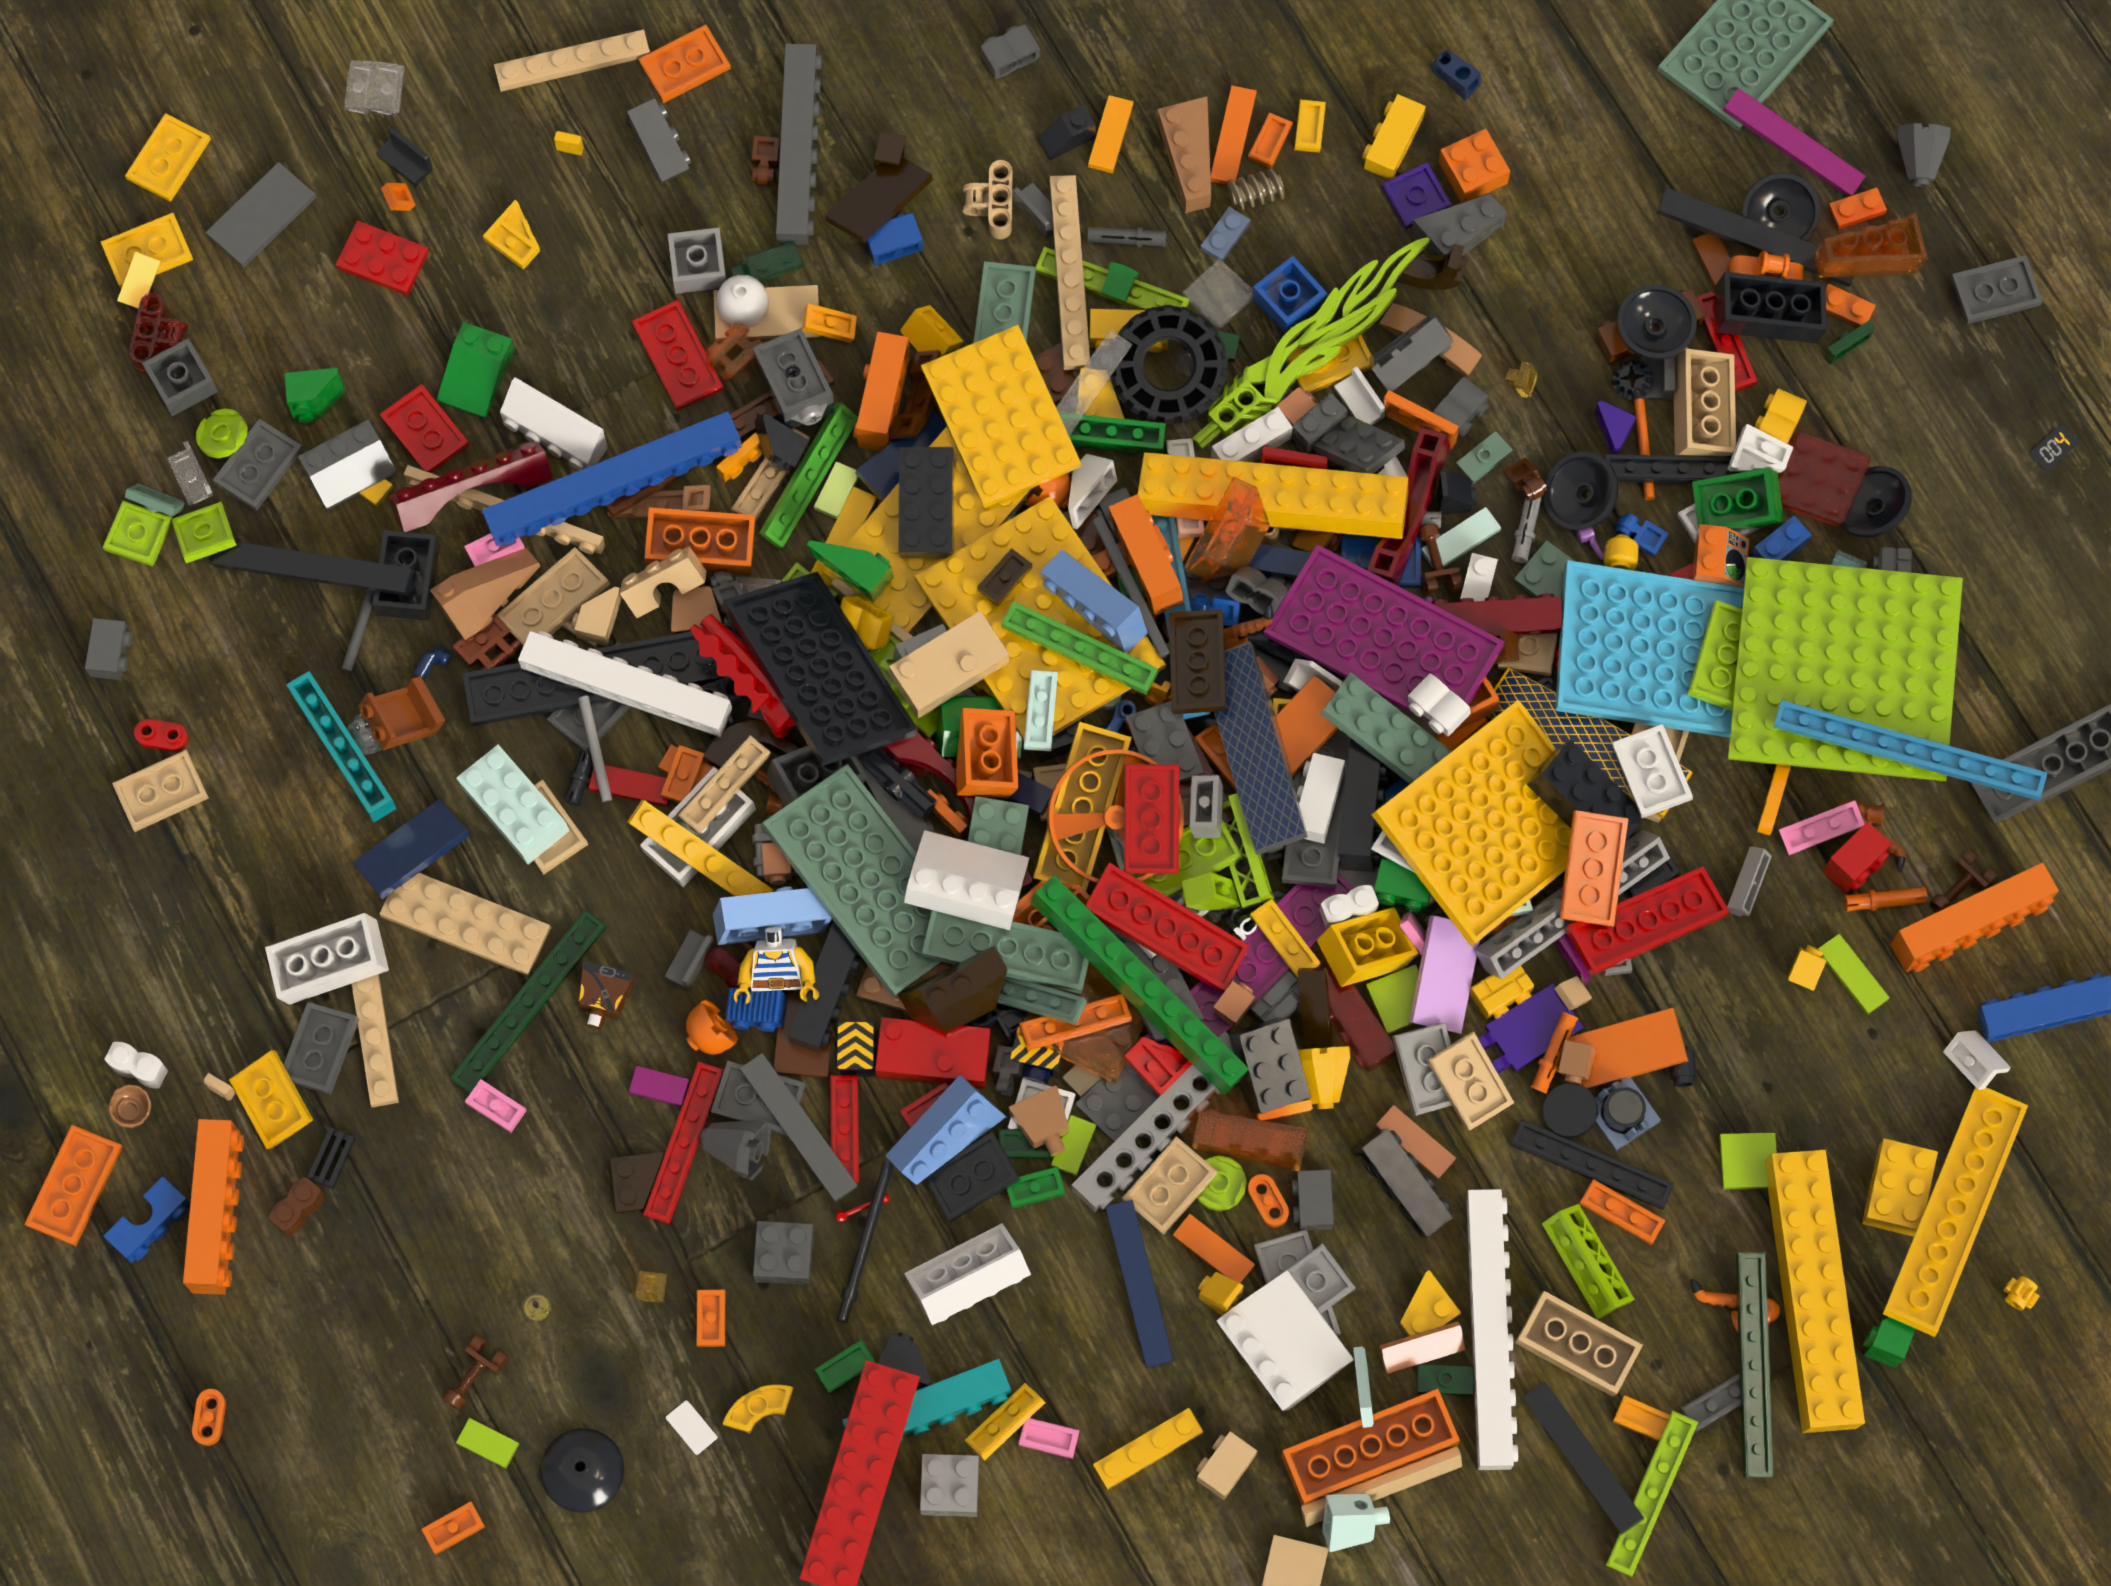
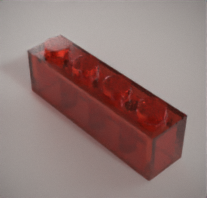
M1327 965L1324 968L1327 971L1331 1023L1334 1022L1338 1027L1339 1031L1337 1034L1345 1046L1349 1044L1354 1051L1352 1056L1360 1068L1365 1067L1367 1072H1370L1396 1055L1395 1046L1354 984L1341 987L1330 965Z

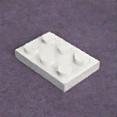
M1663 724L1612 742L1613 750L1641 818L1693 800L1692 793Z

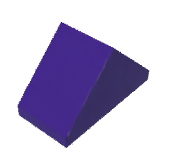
M1604 401L1597 402L1595 414L1610 453L1619 454L1634 425L1636 416Z

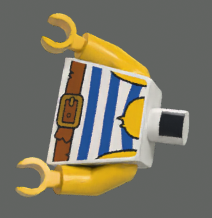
M772 926L766 928V940L757 941L755 948L748 951L740 965L738 977L740 988L734 993L735 1002L737 1003V997L740 993L747 994L746 1004L750 1002L751 995L748 987H751V991L801 989L800 996L806 1002V993L812 990L813 998L817 1000L819 992L813 987L815 975L811 958L803 948L797 947L795 939H782L780 927Z

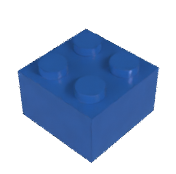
M1294 256L1290 257L1254 285L1252 299L1284 335L1293 326L1307 320L1316 313L1325 302L1327 292Z

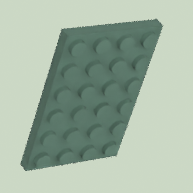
M1717 0L1661 62L1657 71L1736 131H1739L1743 124L1722 111L1738 88L1763 104L1831 27L1834 19L1808 0Z

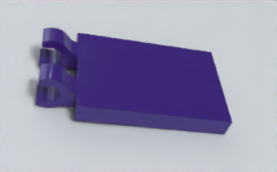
M1554 984L1549 985L1485 1026L1488 1034L1479 1037L1478 1040L1484 1050L1496 1044L1503 1056L1491 1062L1498 1074L1510 1066L1516 1073L1546 1053L1562 1011L1575 1016L1572 1010H1568L1555 991ZM1579 1020L1576 1022L1571 1036L1583 1030L1584 1027Z

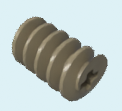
M1268 169L1267 176L1260 171L1257 173V180L1253 174H1249L1247 182L1243 177H1238L1237 185L1232 179L1227 182L1228 194L1234 210L1236 204L1239 205L1241 210H1245V202L1247 201L1252 208L1255 207V199H1258L1261 205H1264L1266 196H1268L1271 202H1274L1275 194H1278L1282 200L1284 199L1283 182L1278 170L1275 173L1273 169Z

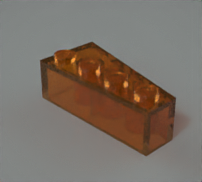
M1917 213L1908 215L1907 218L1901 220H1890L1880 226H1868L1862 231H1851L1826 238L1814 254L1819 277L1917 274L1927 260Z
M1206 1109L1205 1112L1199 1111L1192 1149L1300 1171L1309 1128L1248 1119L1240 1115H1221V1112Z

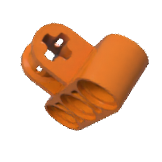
M1762 251L1758 257L1739 255L1732 257L1729 262V272L1803 280V266L1799 263L1790 262L1789 254L1785 253L1780 256Z

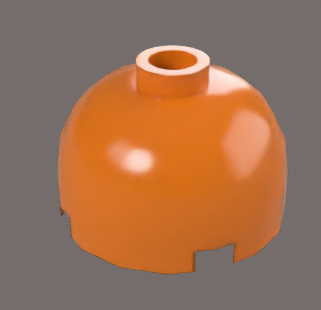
M1066 473L1035 486L1026 496L1024 505L1031 508L1051 496L1058 508L1061 507L1065 510L1069 505L1072 481L1070 475Z
M706 999L689 1013L686 1019V1031L689 1036L686 1039L695 1051L700 1049L702 1052L710 1055L721 1054L737 1043L738 1036L732 1025L717 1014L721 1010Z

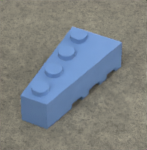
M1062 549L1040 571L1044 581L1042 585L1049 593L1060 597L1069 608L1074 609L1122 652L1128 654L1148 633L1138 605Z
M959 1075L885 1156L902 1174L917 1185L1006 1116L986 1096Z

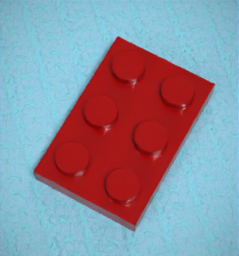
M357 220L336 263V267L341 271L408 296L429 254V249Z
M422 384L379 414L383 422L423 471L434 472L470 446L468 440Z

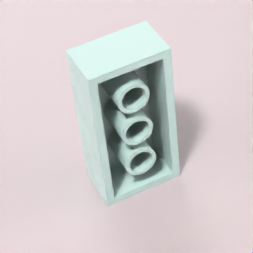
M499 745L495 746L456 778L463 791L527 865L570 831L565 820Z

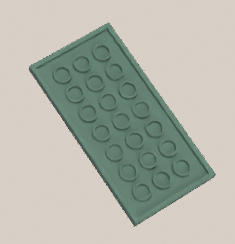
M848 764L762 822L761 827L892 997L898 995L942 963V961L921 957L932 910L904 903L907 885L917 853Z

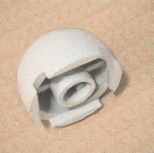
M736 275L722 283L717 293L716 305L723 321L725 320L727 323H730L732 327L747 329L756 326L760 319L767 314L769 299L764 286L756 278L749 275Z

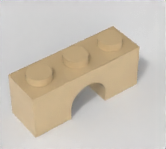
M690 546L683 550L677 549L661 562L654 561L644 571L638 574L631 573L626 576L621 584L620 595L635 617L639 618L660 606L661 594L656 588L658 584L664 582L672 583L679 589L681 594H684L705 583L707 571Z

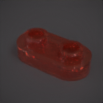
M715 946L705 956L707 968L712 973L719 975L729 988H740L738 985L740 964L724 949Z

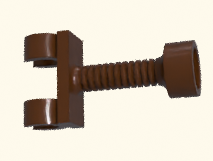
M1430 524L1421 527L1418 531V536L1421 542H1426L1434 571L1424 573L1420 578L1421 583H1423L1425 596L1436 595L1435 593L1438 592L1436 580L1447 579L1450 592L1461 591L1460 588H1463V581L1459 574V567L1443 569L1436 539L1440 537L1438 525Z
M1970 849L1955 865L1964 876L1943 896L1936 894L1928 902L1929 906L1937 913L1951 906L1950 903L1969 884L1973 883L1980 891H1983L1999 874L1993 868H1990L1981 877L1970 867L1979 856L1973 849Z
M479 1334L472 1339L469 1346L464 1350L468 1356L475 1360V1363H473L465 1377L459 1382L460 1384L455 1389L448 1388L441 1397L446 1403L457 1410H460L466 1402L463 1397L464 1393H466L465 1391L469 1389L470 1384L474 1382L483 1368H487L495 1375H498L509 1359L508 1354L501 1349L495 1354L491 1362L479 1355L487 1343L486 1339Z

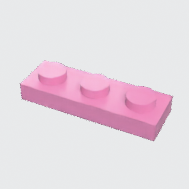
M1854 800L1782 828L1779 832L1788 854L1792 855L1859 829L1865 823Z

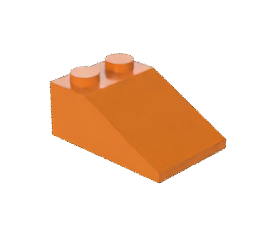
M962 708L956 764L957 795L1010 798L1018 789L1015 711Z

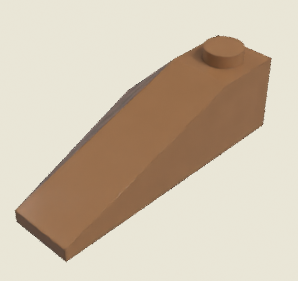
M524 548L454 574L432 588L430 592L440 610L463 639L466 640L493 620L492 615L500 606L504 607L509 602L507 598L515 589H520L536 572L540 564L530 551Z

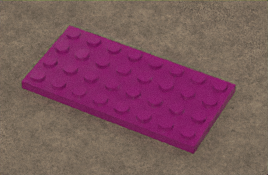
M1316 545L1275 612L1272 624L1264 630V636L1344 678L1351 672L1384 699L1411 713L1413 712L1409 708L1408 695L1430 673L1469 706L1505 645V641L1319 545ZM1423 715L1420 717V718H1422V719H1424V720L1430 722V720L1427 719L1426 717H1424Z

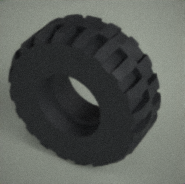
M1173 305L1151 307L1133 316L1119 331L1112 345L1109 359L1110 379L1114 391L1123 402V405L1141 419L1173 425L1198 417L1215 402L1224 386L1228 369L1226 348L1217 329L1201 314H1197L1186 307ZM1160 341H1176L1185 346L1191 354L1193 360L1192 374L1189 380L1177 389H1160L1154 386L1144 373V357L1147 351Z

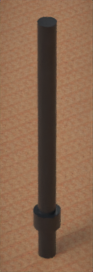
M883 1161L847 1286L843 1287L840 1296L842 1303L837 1320L841 1322H848L853 1302L857 1301L859 1294L857 1290L894 1166L891 1162Z

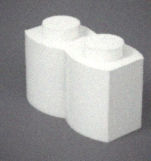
M1431 673L1408 695L1410 710L1418 717L1423 715L1429 719V726L1438 734L1444 733L1449 736L1471 714L1470 707Z
M1362 885L1352 889L1347 895L1338 894L1325 899L1321 903L1319 911L1325 927L1329 928L1333 924L1375 913L1379 903L1371 885Z
M113 1042L105 1057V1061L114 1072L123 1077L136 1078L139 1083L149 1088H160L168 1072L156 1056L145 1052L138 1053L132 1046L123 1042Z

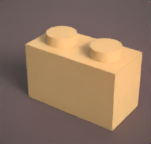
M1231 1431L1226 1437L1221 1434L1212 1447L1215 1450L1210 1459L1205 1457L1196 1469L1199 1473L1197 1481L1223 1500L1257 1454L1256 1449Z

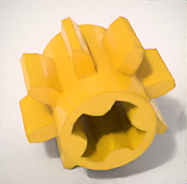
M2020 1276L2018 1280L2012 1278L2003 1290L2008 1294L2005 1300L2009 1305L2020 1311H2023L2025 1306L2031 1309L2040 1297V1295L2035 1293L2038 1286L2024 1276Z

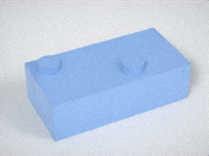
M792 887L779 888L776 892L720 898L713 913L718 945L766 940L765 929L772 926L781 928L782 938L821 934L825 932L832 919L809 888L793 890Z

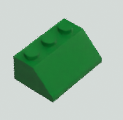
M954 696L939 706L936 745L942 757H957L962 708L1002 710L994 696ZM1016 730L1017 758H1021L1022 738Z

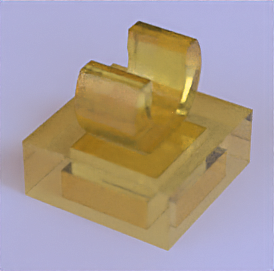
M1522 362L1519 370L1508 369L1506 379L1510 380V386L1516 387L1520 397L1531 398L1538 374L1532 363Z
M639 1271L635 1299L664 1303L667 1274Z

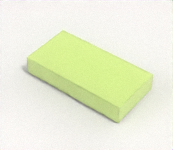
M836 462L814 505V510L837 519L853 486L855 487L859 479L855 474L856 470Z

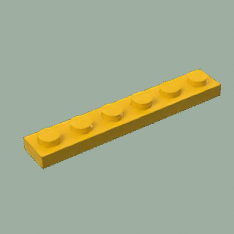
M641 800L627 821L634 828L733 896L773 892L772 888L645 800Z

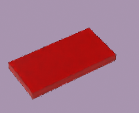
M679 300L631 321L676 411L724 390Z
M1125 764L1124 871L1126 873L1179 874V764Z

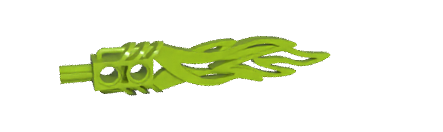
M1429 238L1414 241L1390 256L1370 284L1358 294L1363 284L1378 266V260L1371 261L1363 266L1339 291L1338 288L1332 290L1314 316L1293 326L1277 344L1271 356L1250 367L1246 366L1243 375L1238 379L1237 374L1234 377V383L1229 388L1227 383L1224 386V392L1208 408L1209 424L1192 438L1196 445L1203 450L1220 434L1227 438L1237 432L1239 428L1242 429L1272 411L1283 400L1297 378L1325 365L1340 353V346L1354 340L1369 329L1393 302L1397 292L1396 288L1392 289L1395 281L1408 264L1429 244ZM1406 255L1393 270L1378 296L1354 311L1376 289L1386 271L1399 258ZM1359 279L1358 283L1356 284L1355 288L1353 289V291L1351 292L1350 296L1344 304L1343 318L1329 324L1334 318L1345 295L1353 286V284ZM1305 331V333L1296 342L1290 345L1299 335H1301ZM1312 345L1295 358L1281 373L1284 364L1299 346L1302 349ZM1265 383L1264 397L1252 384ZM1243 397H1249L1253 400L1249 405H1242L1239 401ZM1224 414H1230L1233 416V419L1230 422H1223L1220 420V417Z

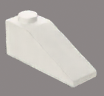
M1086 454L1080 461L1082 467L1073 470L1068 509L1074 529H1078L1117 482L1113 460Z
M1472 553L1460 599L1473 598L1474 602L1485 601V598L1489 596L1498 559Z

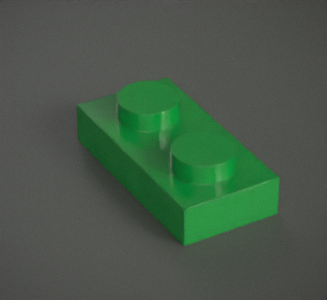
M1058 1167L1020 1176V1181L1007 1188L1012 1209L1065 1195Z

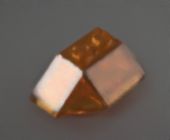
M1233 476L1184 566V570L1206 580L1232 575L1243 566L1249 565L1270 527L1256 486Z

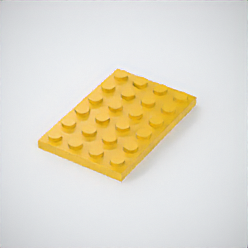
M1019 325L921 365V369L984 508L1082 467Z

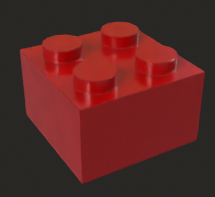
M1867 822L1829 859L1822 873L1845 895L1851 889L1856 892L1864 885L1871 872L1875 874L1885 864L1884 861L1889 857L1887 851L1891 843Z

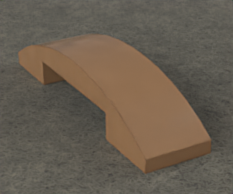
M1392 303L1380 321L1379 326L1399 337L1427 316ZM1446 328L1452 336L1453 343L1450 345L1451 348L1440 357L1447 360L1446 365L1469 377L1482 355L1464 339Z
M684 486V490L657 491L616 517L648 519L649 507L709 512L711 486Z

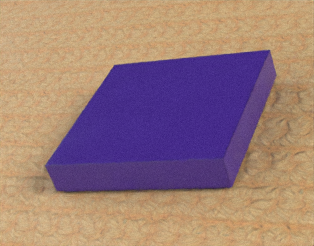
M1428 162L1382 183L1381 186L1405 229L1412 227L1414 219L1452 207L1449 198Z

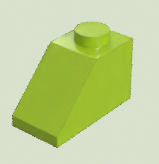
M1208 872L1182 881V899L1188 908L1197 911H1209L1240 907L1234 880Z

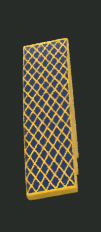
M1508 667L1494 688L1499 697V710L1489 714L1487 717L1494 719L1519 700L1555 748L1571 739L1634 801L1612 747V742L1631 735L1599 717L1555 711L1556 693ZM1680 765L1685 779L1688 781L1692 772ZM1669 809L1655 814L1663 819Z

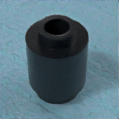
M1686 1045L1684 1046L1688 1062L1669 1067L1670 1080L1673 1081L1674 1087L1695 1085V1078H1697L1695 1051L1690 1050L1689 1046Z

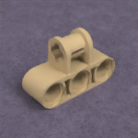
M997 160L991 164L989 168V183H969L963 187V192L966 194L963 213L969 216H988L989 233L995 239L1000 240L1007 238L1012 231L1013 178L1012 167L1007 161ZM998 173H1004L1005 175H1007L1005 178L1002 179L995 177V175ZM997 197H1004L1005 199H1007L1006 201L1001 203L995 201ZM1004 221L1006 225L999 227L994 225V223Z

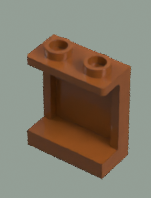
M421 676L411 679L407 687L375 697L372 692L366 693L358 705L361 716L367 721L372 730L373 738L379 743L382 750L437 734L445 722Z

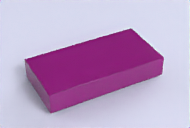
M636 1066L629 1094L682 1107L690 1081L686 1078Z

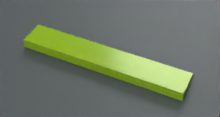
M1044 247L1036 264V273L1057 280L1055 251ZM1082 260L1085 291L1138 310H1146L1151 307L1164 305L1188 307L1189 298L1136 279L1126 303L1106 296L1101 291L1109 270Z
M1675 1411L1671 1412L1633 1500V1503L1643 1515L1644 1520L1623 1535L1619 1533L1606 1566L1630 1577L1633 1576L1697 1427V1421Z

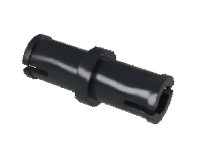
M579 751L574 772H570L569 775L571 781L563 800L567 804L573 805L575 803V806L581 805L585 787L591 781V778H589L593 766L591 752Z

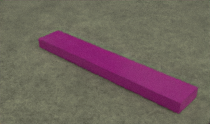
M1739 88L1722 110L1847 197L1854 194L1866 177Z

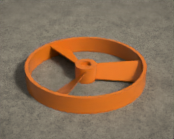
M1113 749L1088 755L1071 765L1063 773L1051 793L1047 809V826L1052 845L1066 866L1088 881L1097 883L1099 879L1077 868L1066 857L1058 840L1106 826L1111 830H1116L1124 842L1125 764H1158L1142 754L1128 750ZM1110 754L1126 755L1114 806L1108 807L1104 813L1053 814L1058 791L1065 779L1075 768L1094 757ZM1179 795L1180 843L1184 827V808L1181 796ZM1143 874L1136 879L1142 881L1154 874Z

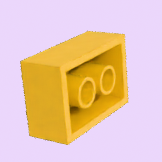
M1395 907L1333 924L1316 940L1341 987L1404 969L1419 954L1415 945H1413L1401 929V919Z
M1884 1138L1878 1145L1862 1224L1914 1237L1927 1206L1938 1152Z

